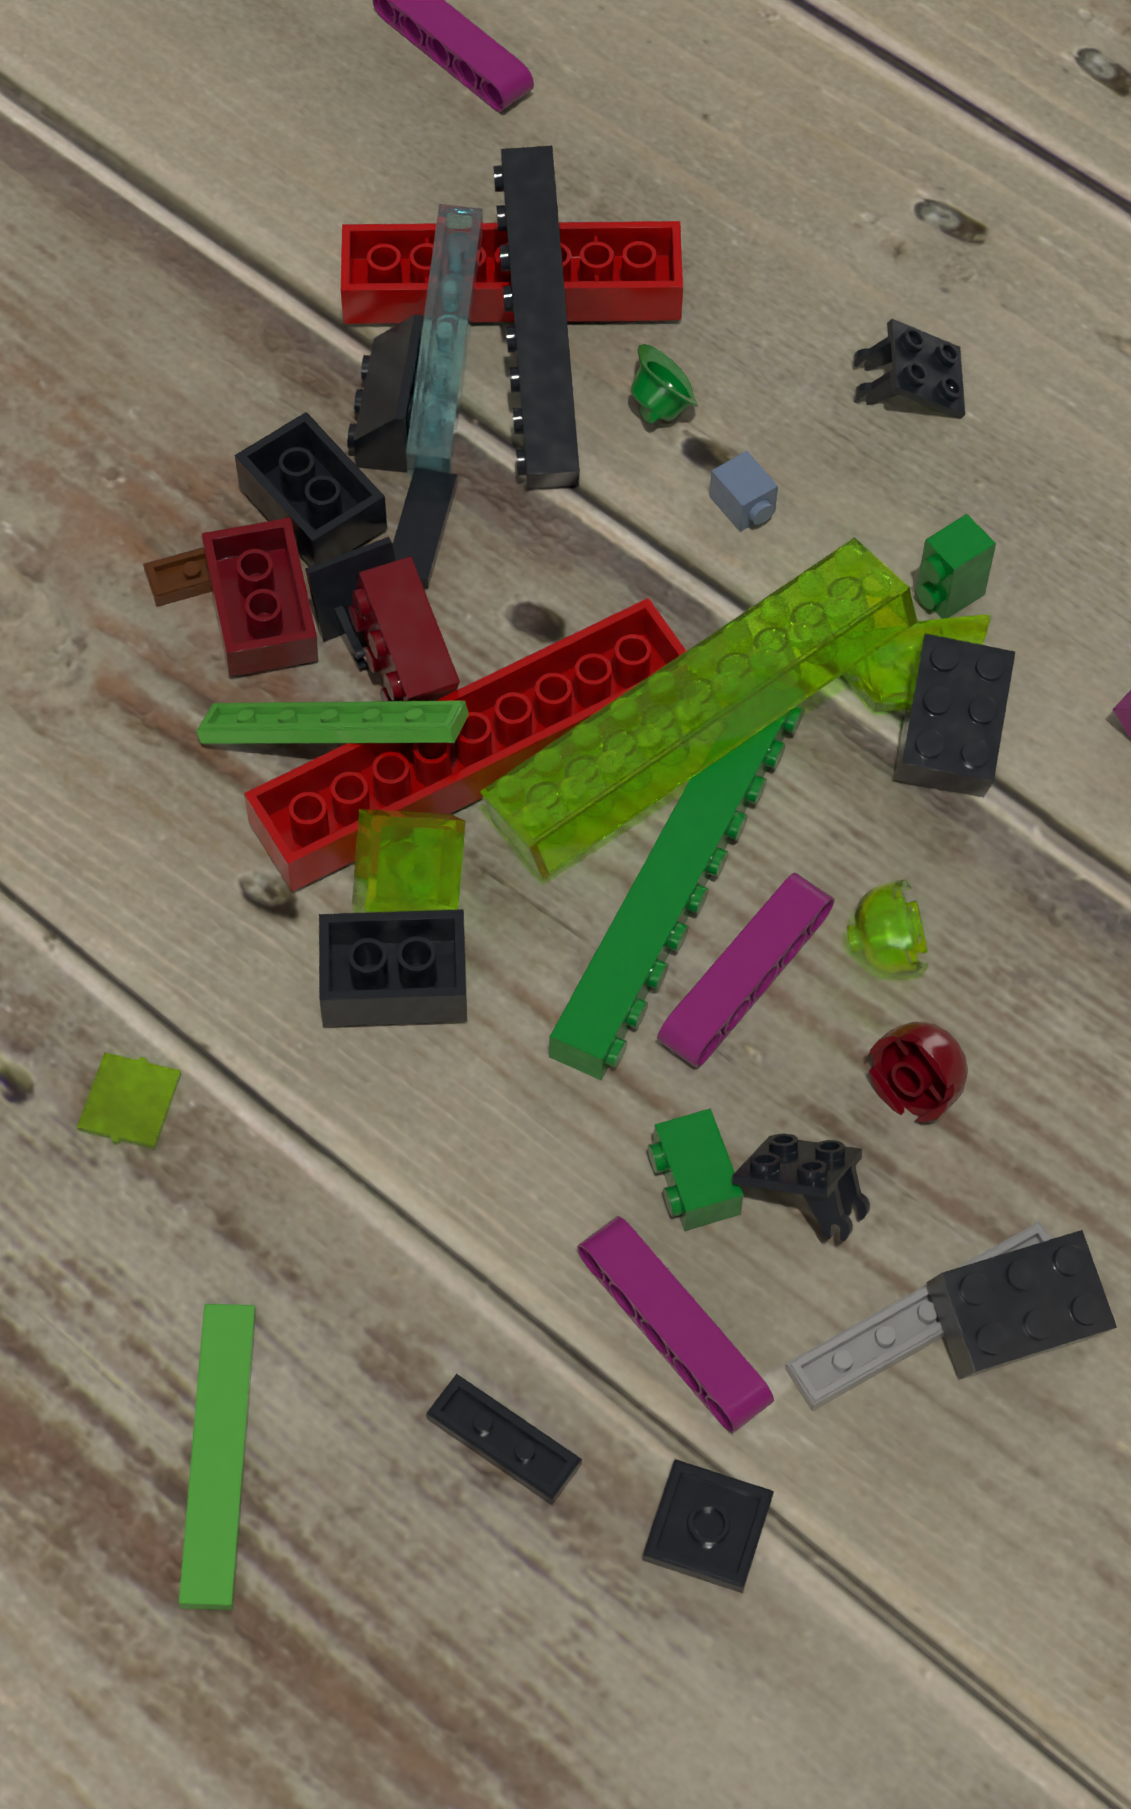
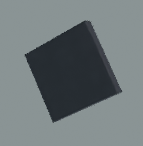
M675 1459L643 1554V1561L743 1593L774 1491Z

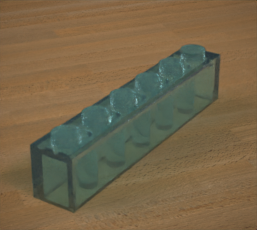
M439 204L406 449L408 470H414L417 467L446 473L452 472L483 234V212L480 208Z

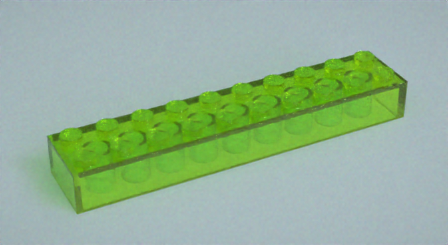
M855 537L480 791L494 825L544 880L918 623L910 587Z

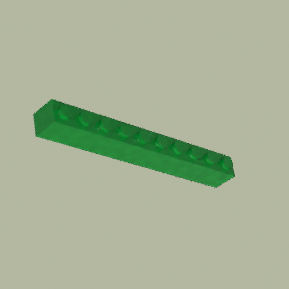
M750 668L550 1034L549 1058L601 1081L609 1066L616 1068L619 1065L627 1047V1041L623 1039L630 1026L637 1029L641 1024L648 1007V1002L644 1001L651 988L656 990L660 988L668 970L669 964L665 963L670 951L678 952L687 936L689 926L685 925L691 912L699 914L708 895L709 889L705 886L710 876L718 877L726 863L728 851L725 848L730 839L737 841L741 836L748 815L744 813L749 803L756 805L759 802L767 779L763 778L769 767L776 769L786 746L782 742L787 732L794 734L800 725L804 714V708L799 707L800 687Z

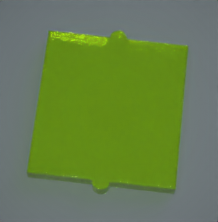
M104 1052L77 1125L78 1131L109 1138L115 1145L120 1144L122 1141L155 1150L182 1075L181 1070L148 1063L145 1057L135 1060Z

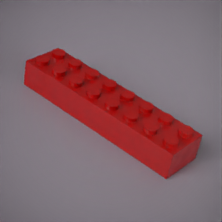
M680 221L559 222L567 321L681 320L683 268ZM497 223L342 224L340 291L343 324L401 323L413 315H423L424 323L514 322L513 312H504L503 286L511 285L510 271L501 272L499 246L507 245L506 231L498 232Z

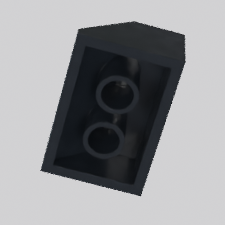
M413 315L373 339L371 355L363 356L361 380L365 381L364 389L356 390L354 414L359 416L357 424L350 423L347 439L348 449L355 452V463L358 468L408 472L426 375L423 315Z

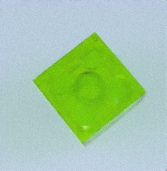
M359 809L352 903L364 911L371 912L457 910L459 907L466 821L452 814Z

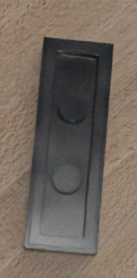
M415 467L392 545L396 561L412 557L423 588L428 589L458 485L457 474Z
M457 1373L426 1413L427 1420L550 1505L554 1504L582 1465V1459Z

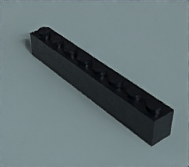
M551 145L501 149V165L493 166L495 192H503L504 205L496 206L498 232L506 231L507 245L499 246L501 272L510 271L511 285L503 286L504 312H513L514 326H506L508 353L516 352L517 366L509 367L511 393H519L520 407L512 408L514 434H523L524 449H516L517 475H526L527 490L579 486L580 468L553 147Z

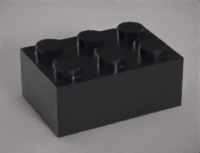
M307 412L235 455L238 482L241 490L269 521L291 517L298 553L310 566L347 553L387 528L385 496Z
M924 634L915 655L894 780L985 797L995 778L1015 651Z
M464 909L319 914V1001L323 1026L467 1021Z
M1083 1230L942 1272L926 1282L959 1379L1088 1340L1117 1328Z

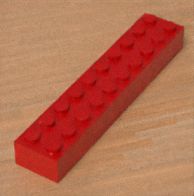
M648 597L435 700L465 701L469 715L455 743H346L245 792L244 797L248 821L288 887L293 892L693 694L696 663Z

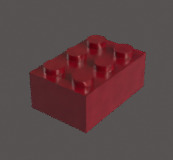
M291 517L201 533L204 559L229 677L318 661L317 634Z
M410 556L359 572L356 589L352 591L353 602L348 607L355 631H363L368 646L364 648L367 664L372 673L379 672L384 688L380 689L382 701H435L456 691L460 680L412 557Z

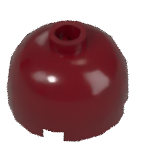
M910 1022L900 1025L887 1032L870 1049L869 1057L874 1054V1066L869 1070L870 1080L880 1098L900 1115L904 1113L905 1108L913 1115L919 1116L915 1121L924 1123L936 1120L958 1100L964 1091L968 1074L966 1056L959 1043L951 1034L936 1024Z

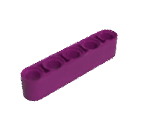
M372 0L376 12L387 24L494 110L503 111L534 88V81L530 71L518 58L445 0Z
M792 873L671 1012L663 1023L657 1040L696 1068L703 1065L826 920L834 905L835 898L799 874Z
M616 1216L578 1244V1253L590 1272L727 1431L735 1433L774 1402L770 1388L759 1373L626 1220Z

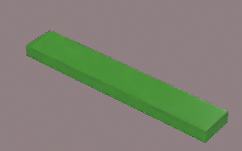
M465 701L213 703L196 732L201 744L455 743L469 713Z
M204 1304L179 1593L180 1609L233 1610L256 1322L255 1305Z

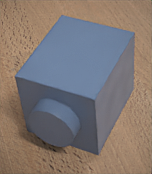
M748 451L711 470L709 497L739 532L753 524L760 525L766 522L775 513L778 485Z

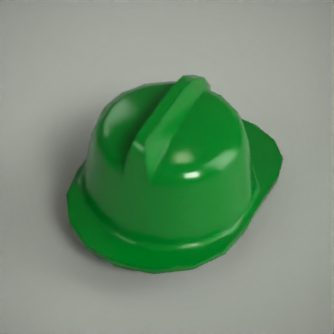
M647 344L639 345L638 356L640 366L631 383L630 392L639 402V412L645 421L649 424L659 418L672 421L690 405L697 407L698 403L695 400L691 383L682 369L671 358L655 347Z

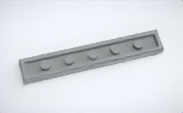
M1039 1221L959 1267L1052 1238ZM928 1286L921 1287L786 1363V1372L812 1411L945 1337Z

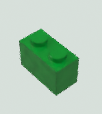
M968 514L928 537L924 543L916 592L921 603L926 608L933 609L943 621L984 596L987 588L996 542Z
M711 1108L654 1124L653 1143L647 1146L649 1158L655 1173L663 1171L668 1187L663 1188L668 1211L671 1217L679 1215L684 1231L741 1215L744 1195L740 1185L733 1184L732 1175L735 1171Z

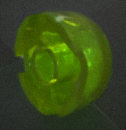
M906 878L886 882L867 892L860 898L855 908V924L847 926L848 940L853 953L862 952L866 963L881 974L889 976L911 975L928 969L927 962L919 961L918 952L921 954L928 953L927 942L917 901L907 902L903 892L912 889Z

